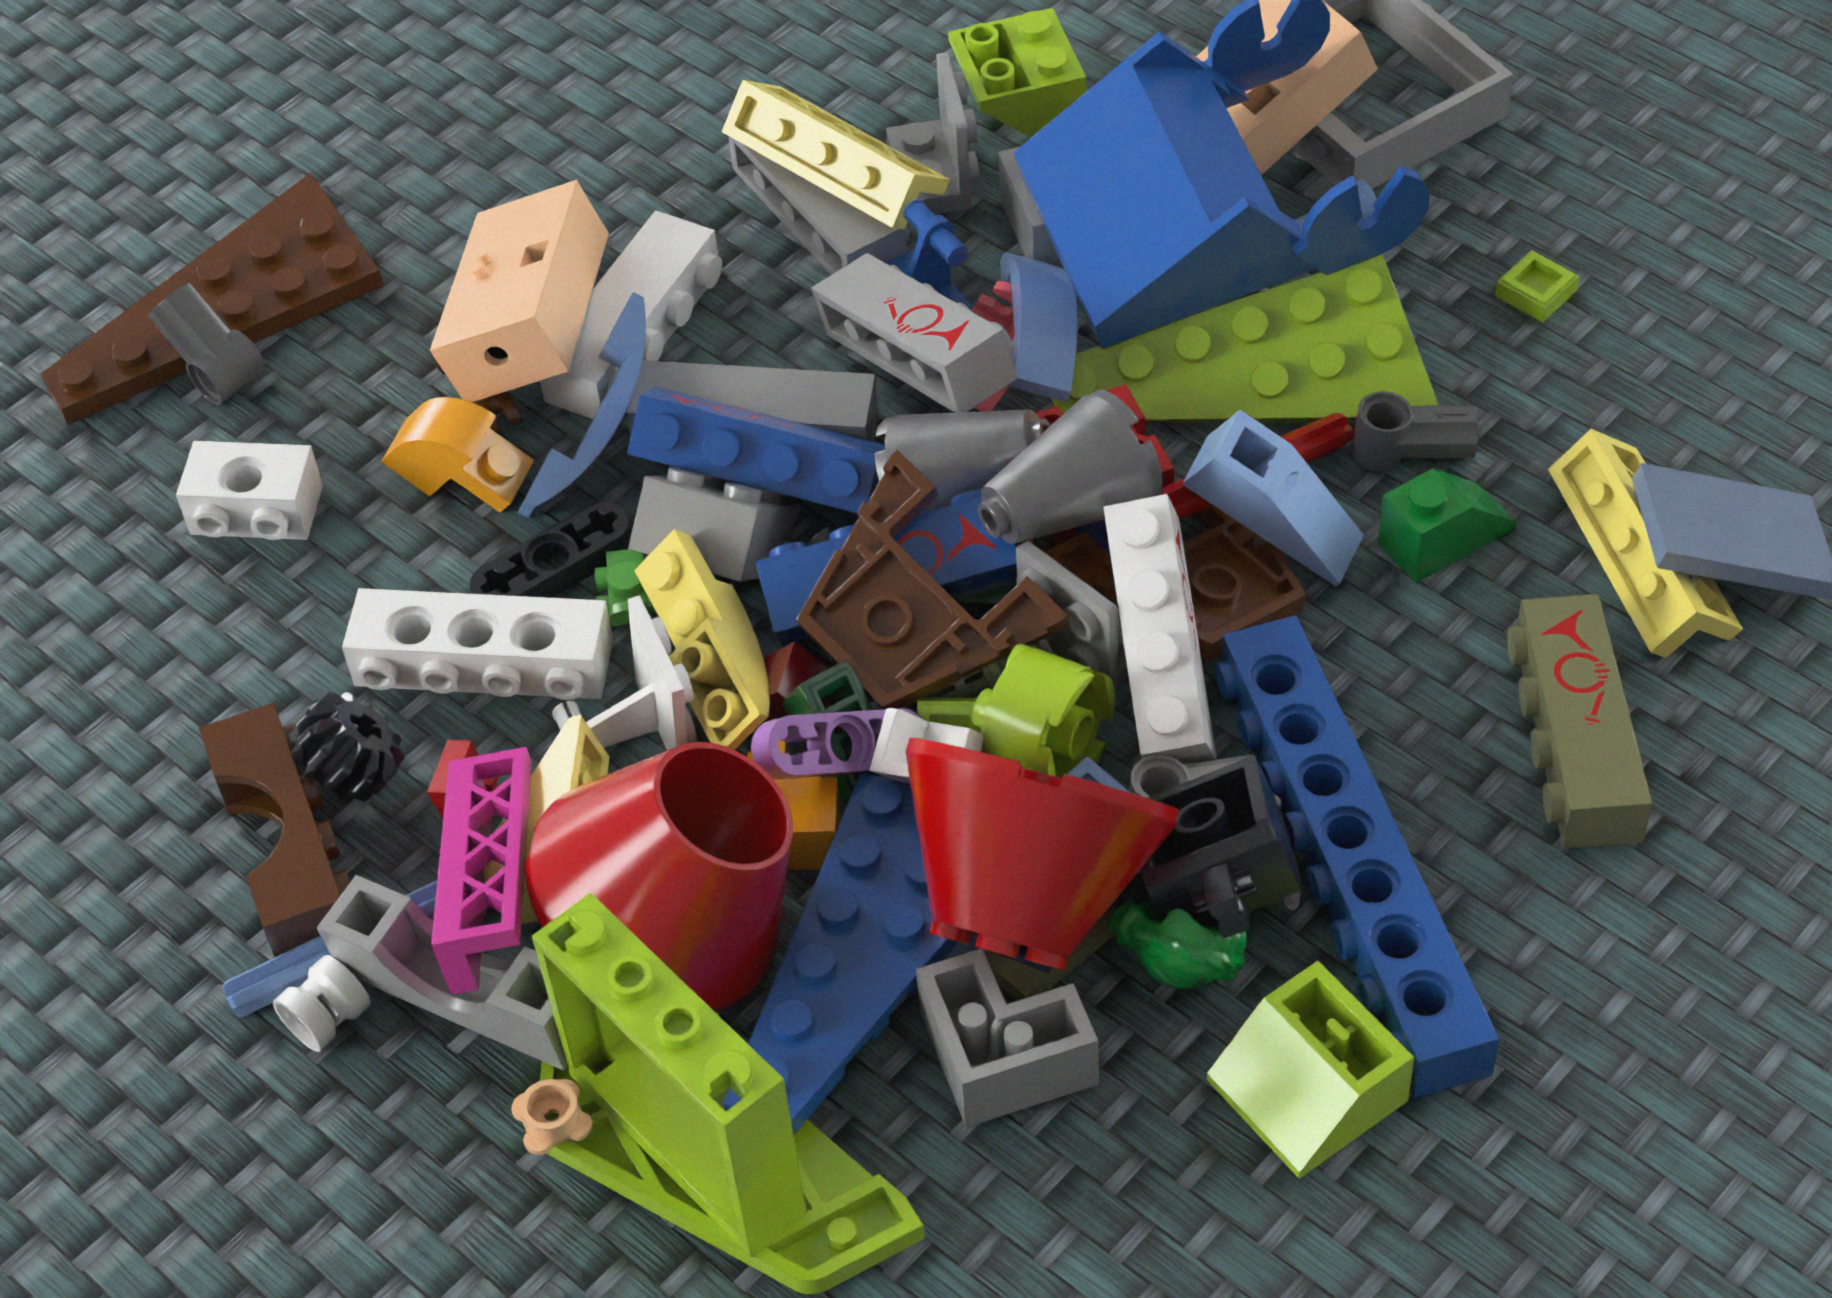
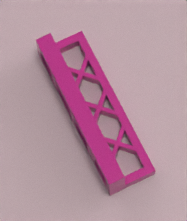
M527 747L449 761L431 946L451 995L479 990L482 952L520 945L532 766ZM512 774L509 779L493 792L487 791L483 779ZM498 815L508 820L491 834L492 817ZM494 860L505 866L484 883V867L490 861ZM491 907L502 913L501 922L484 925L485 909Z

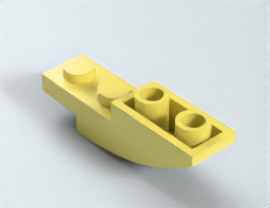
M673 529L634 571L655 611L664 622L667 633L676 648L669 655L672 665L682 663L688 673L694 700L689 703L710 743L735 750L769 716V684L763 655L751 622L733 585L715 580L691 534Z

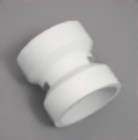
M324 955L309 968L308 979L299 987H288L273 1000L275 1012L285 1026L298 1040L316 1052H320L335 1038L336 1027L345 1019L355 1020L371 1004L369 995L359 980L341 962L330 955Z

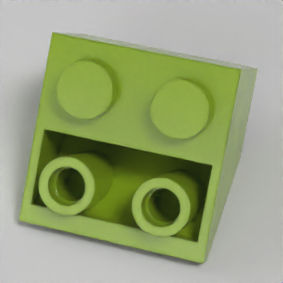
M1053 8L1031 11L1023 15L948 31V40L979 110L1029 137H1033L1086 93L1085 73Z
M1316 961L1262 999L1209 1069L1207 1081L1300 1179L1408 1101L1414 1056L1319 961Z

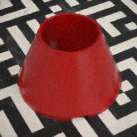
M708 742L682 744L569 790L551 803L537 821L532 830L534 835L530 854L525 860V880L531 905L542 928L591 892L714 1012L725 1010L740 1002L764 978L773 962L778 945L793 838V819L789 804L779 786L753 760L719 744Z

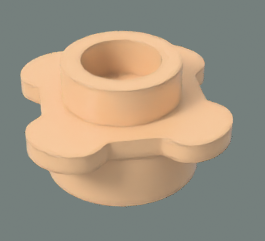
M569 1079L542 1080L530 1086L525 1093L520 1094L513 1101L512 1114L516 1120L523 1122L526 1130L523 1142L527 1151L535 1155H544L555 1144L562 1143L568 1139L581 1141L590 1134L593 1127L592 1119L589 1114L581 1111L578 1103L580 1089L577 1083ZM550 1114H558V1118L554 1121L545 1119Z

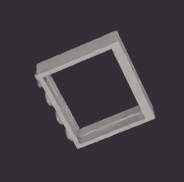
M1323 0L1350 23L1364 16L1458 92V94L1368 142L1362 140L1330 112L1292 148L1334 185L1353 175L1356 181L1362 179L1373 189L1390 180L1399 166L1411 169L1508 116L1513 73L1475 44L1467 34L1459 31L1440 16L1431 5L1424 3L1422 0Z

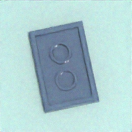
M1645 463L1640 464L1632 477L1657 568L1831 600L1832 556L1811 495Z

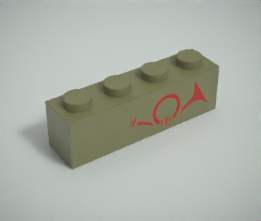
M1599 594L1521 600L1518 624L1508 628L1507 647L1510 663L1512 665H1521L1523 677L1519 680L1521 712L1524 717L1533 716L1535 730L1531 732L1533 764L1535 769H1545L1548 781L1543 786V807L1547 822L1557 823L1563 849L1643 843L1652 801Z

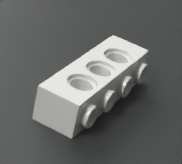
M358 588L342 649L353 684L359 687H369L375 690H387L390 688L430 690L436 693H491L501 697L529 695L555 697L562 700H573L576 698L601 699L614 639L605 600Z

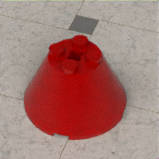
M909 738L905 751L933 919L929 933L969 944L972 932H977L978 936L975 947L1016 958L1019 956L1021 945L1028 946L1025 960L1065 970L1071 953L1177 825L1176 821L1179 814V809L1071 775L1063 774V778L1024 769L1020 766L1021 762L920 738Z

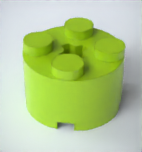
M1021 643L1016 645L1011 651L1006 668L997 680L993 690L989 688L984 689L979 694L973 707L972 723L981 728L980 733L983 734L984 738L981 752L1021 762L1020 766L1024 769L1063 778V774H1068L1087 756L1097 764L1106 742L1095 739L1101 718L1112 722L1115 709L1114 684L1110 676L1097 672L1093 668Z

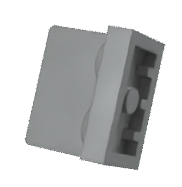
M948 52L936 54L940 119L886 128L888 146L950 179L944 195L919 193L917 199H921L934 215L972 209L971 185L980 184L975 151H969L970 143L978 142L975 115L972 108L963 110L962 106L967 105L964 75L962 71L953 72Z
M1026 540L1016 548L1017 585L1028 576L1068 615L1070 624L1064 630L1047 637L1052 652L1062 658L1093 668L1097 672L1110 676L1116 691L1129 680L1120 615L1117 606L1031 542Z

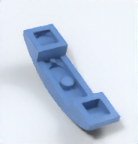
M1005 252L1000 260L1001 281L1011 283L1015 331L1012 340L1014 351L1011 357L1018 377L1017 380L1009 384V387L1067 402L1072 388L1077 345V302L1075 290L1064 268Z
M634 292L631 294L598 358L619 368L573 459L551 449L517 513L529 518L562 497L588 471L616 431L632 399L642 365L646 338L644 297Z

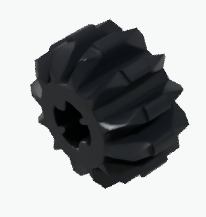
M327 692L320 700H315L296 721L295 728L289 735L294 746L291 755L295 761L305 766L304 776L318 781L322 792L335 791L338 797L347 803L354 798L366 802L374 794H378L398 772V766L405 758L399 747L402 739L398 733L389 729L387 725L388 717L379 716L373 711L370 702L363 705L358 702L353 694L348 692L341 696Z

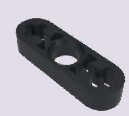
M596 502L584 507L479 567L470 579L471 594L500 595L499 592L495 591V589L499 588L502 592L506 593L504 594L505 596L555 597L593 575L595 568L606 567V552L628 550L632 532L627 512L623 507L612 502ZM549 554H561L568 558L563 566L554 570H543L536 566L542 557ZM522 572H526L528 581H526L525 575Z

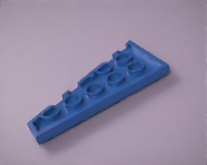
M864 772L860 773L748 1043L784 1078L793 1135L846 1075L845 1066L868 1039L875 1041L890 1023L889 1015L907 994L913 996L917 992L916 969L943 961L958 943V941L929 933L933 919L911 784ZM729 1089L723 1103L725 1111L741 1100L731 1089Z

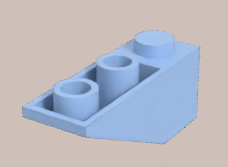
M1241 410L1237 411L1207 436L1182 485L1335 587L1341 583L1364 536L1293 445Z

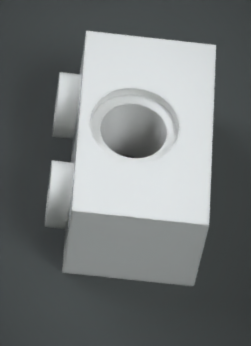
M193 441L176 497L190 535L253 537L269 540H307L323 484L311 445Z

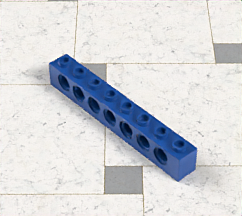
M1297 616L1223 634L1222 662L1215 663L1214 665L1215 679L1219 692L1225 701L1233 699L1238 710L1236 722L1241 741L1246 750L1255 748L1261 761L1259 765L1273 794L1281 799V807L1284 812L1283 815L1293 853L1301 851L1308 865L1306 868V879L1312 899L1317 906L1326 905L1333 920L1330 924L1336 952L1342 961L1351 960L1358 975L1355 983L1359 1002L1373 1016H1376L1378 1021L1414 1056L1410 1092L1413 1099L1493 1076L1499 1037ZM1340 846L1351 847L1353 849L1340 848ZM1371 899L1379 903H1368L1362 900ZM1387 954H1399L1406 958L1395 959L1387 956ZM1425 1010L1431 1012L1434 1015L1421 1016L1411 1011Z

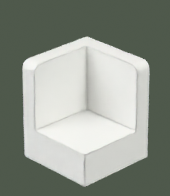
M888 708L884 714L869 771L892 780L910 784L905 754L909 738L931 740L981 752L984 741L983 734L970 728L928 722L901 709Z

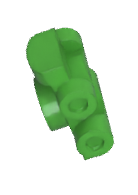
M631 549L606 552L607 566L595 568L597 592L608 591V595L596 596V600L606 601L611 626L630 624L628 599L639 595L648 614H657L634 571L645 560L644 553Z

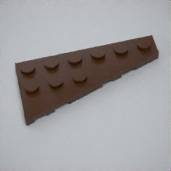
M309 173L43 371L41 377L46 390L66 424L69 425L187 373V362L148 318L150 311L180 286L182 287L190 283L230 331L233 329L238 330L253 343H256L383 287L380 270L313 175Z

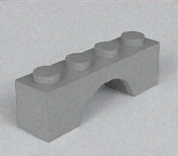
M355 875L317 926V930L331 956L341 962L359 981L563 1071L566 1069L565 1056L535 950L524 946L517 958L514 959L494 957L482 952L479 990L451 995L431 946L433 920L421 910L412 898L358 875Z

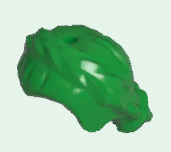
M1152 900L1138 903L1129 901L1120 905L1107 923V927L1115 936L1117 943L1126 946L1129 950L1135 951L1140 962L1153 979L1160 984L1174 989L1198 988L1219 979L1223 981L1233 980L1242 967L1246 965L1244 958L1247 944L1246 931L1223 939L1218 926L1211 928L1200 923L1185 909L1176 908L1169 911L1167 917L1162 920Z

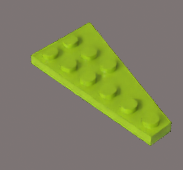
M1383 254L1328 275L1319 272L1199 312L1104 349L1097 346L1076 353L1072 388L1067 402L1051 398L1053 407L1059 406L1060 410L1065 413L1085 395H1090L1102 389L1106 391L1126 384L1145 416V422H1173V425H1195L1196 422H1225L1239 410L1261 424H1310L1335 412L1344 414L1347 420H1356L1359 403L1362 399L1373 392L1380 391L1398 394L1404 397L1411 406L1439 405Z

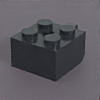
M1255 755L1147 797L1179 809L1176 827L1140 869L1146 890L1162 920L1167 917L1169 911L1176 908L1185 909L1200 923L1211 928L1218 926L1223 939L1250 929L1248 911L1256 908L1272 907L1283 901L1287 896L1302 891L1285 817Z

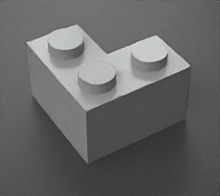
M983 949L974 950L916 969L920 1014L966 1128L1099 1085L1098 1038L1073 983L1006 1004Z

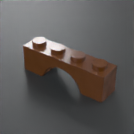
M273 702L199 727V731L228 813L260 815L275 821L283 827L280 839L269 857L246 875L262 927L273 955L277 957L320 936L317 926L350 884L346 869L334 874L332 872L329 861L341 857L329 820L315 823L312 811L324 808L315 779L305 777L304 773L299 775L295 764L298 762L291 755L294 746L289 735L295 728V723L282 727Z

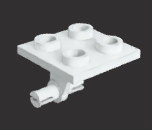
M640 595L628 599L634 672L635 682L639 691L586 723L603 748L656 731L659 732L667 750L682 744L696 742L697 737L694 723L685 703L694 700L688 673L682 663L672 665L668 656L671 654L670 639L660 617L650 618ZM566 701L568 715L563 703L554 708L552 715L560 731L569 718L581 715L576 702Z

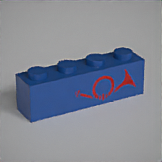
M655 386L639 395L627 454L857 513L863 501L866 504L868 503L879 483L875 465V452L885 450V445Z
M982 489L967 491L951 499L950 506L929 512L925 508L893 538L952 598L1017 580L1016 545L1006 542L1001 537L994 538L991 536L980 520L978 505L982 503ZM854 525L837 529L829 535L830 540L806 547L803 542L780 545L769 552V558L755 561L773 631L783 647L793 642L800 643L812 639L800 627L796 618L835 550H841Z

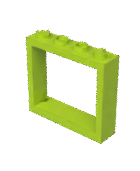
M591 892L533 934V943L569 1075L750 1258H753L807 1213L784 1078ZM603 1060L605 1062L609 1060L612 1063L597 1075L591 1071L592 1068ZM727 1088H730L741 1100L725 1111L714 1099Z

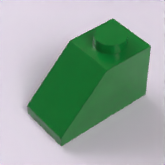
M1432 468L1382 495L1378 545L1415 583H1418L1515 529L1516 521L1478 483Z

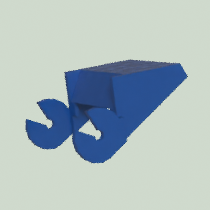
M1291 0L1276 25L1278 29L1277 34L1265 42H1262L1265 38L1259 1H1243L1235 6L1216 26L1208 43V58L1205 61H1201L1159 31L1013 152L1024 184L1101 349L1308 271L1318 269L1325 275L1379 256L1400 245L1421 224L1429 209L1430 192L1417 171L1399 166L1373 204L1375 210L1370 217L1359 221L1362 218L1358 184L1352 175L1329 189L1312 206L1301 229L1298 222L1278 209L1226 109L1250 100L1245 91L1283 78L1305 66L1321 49L1330 31V12L1323 0Z

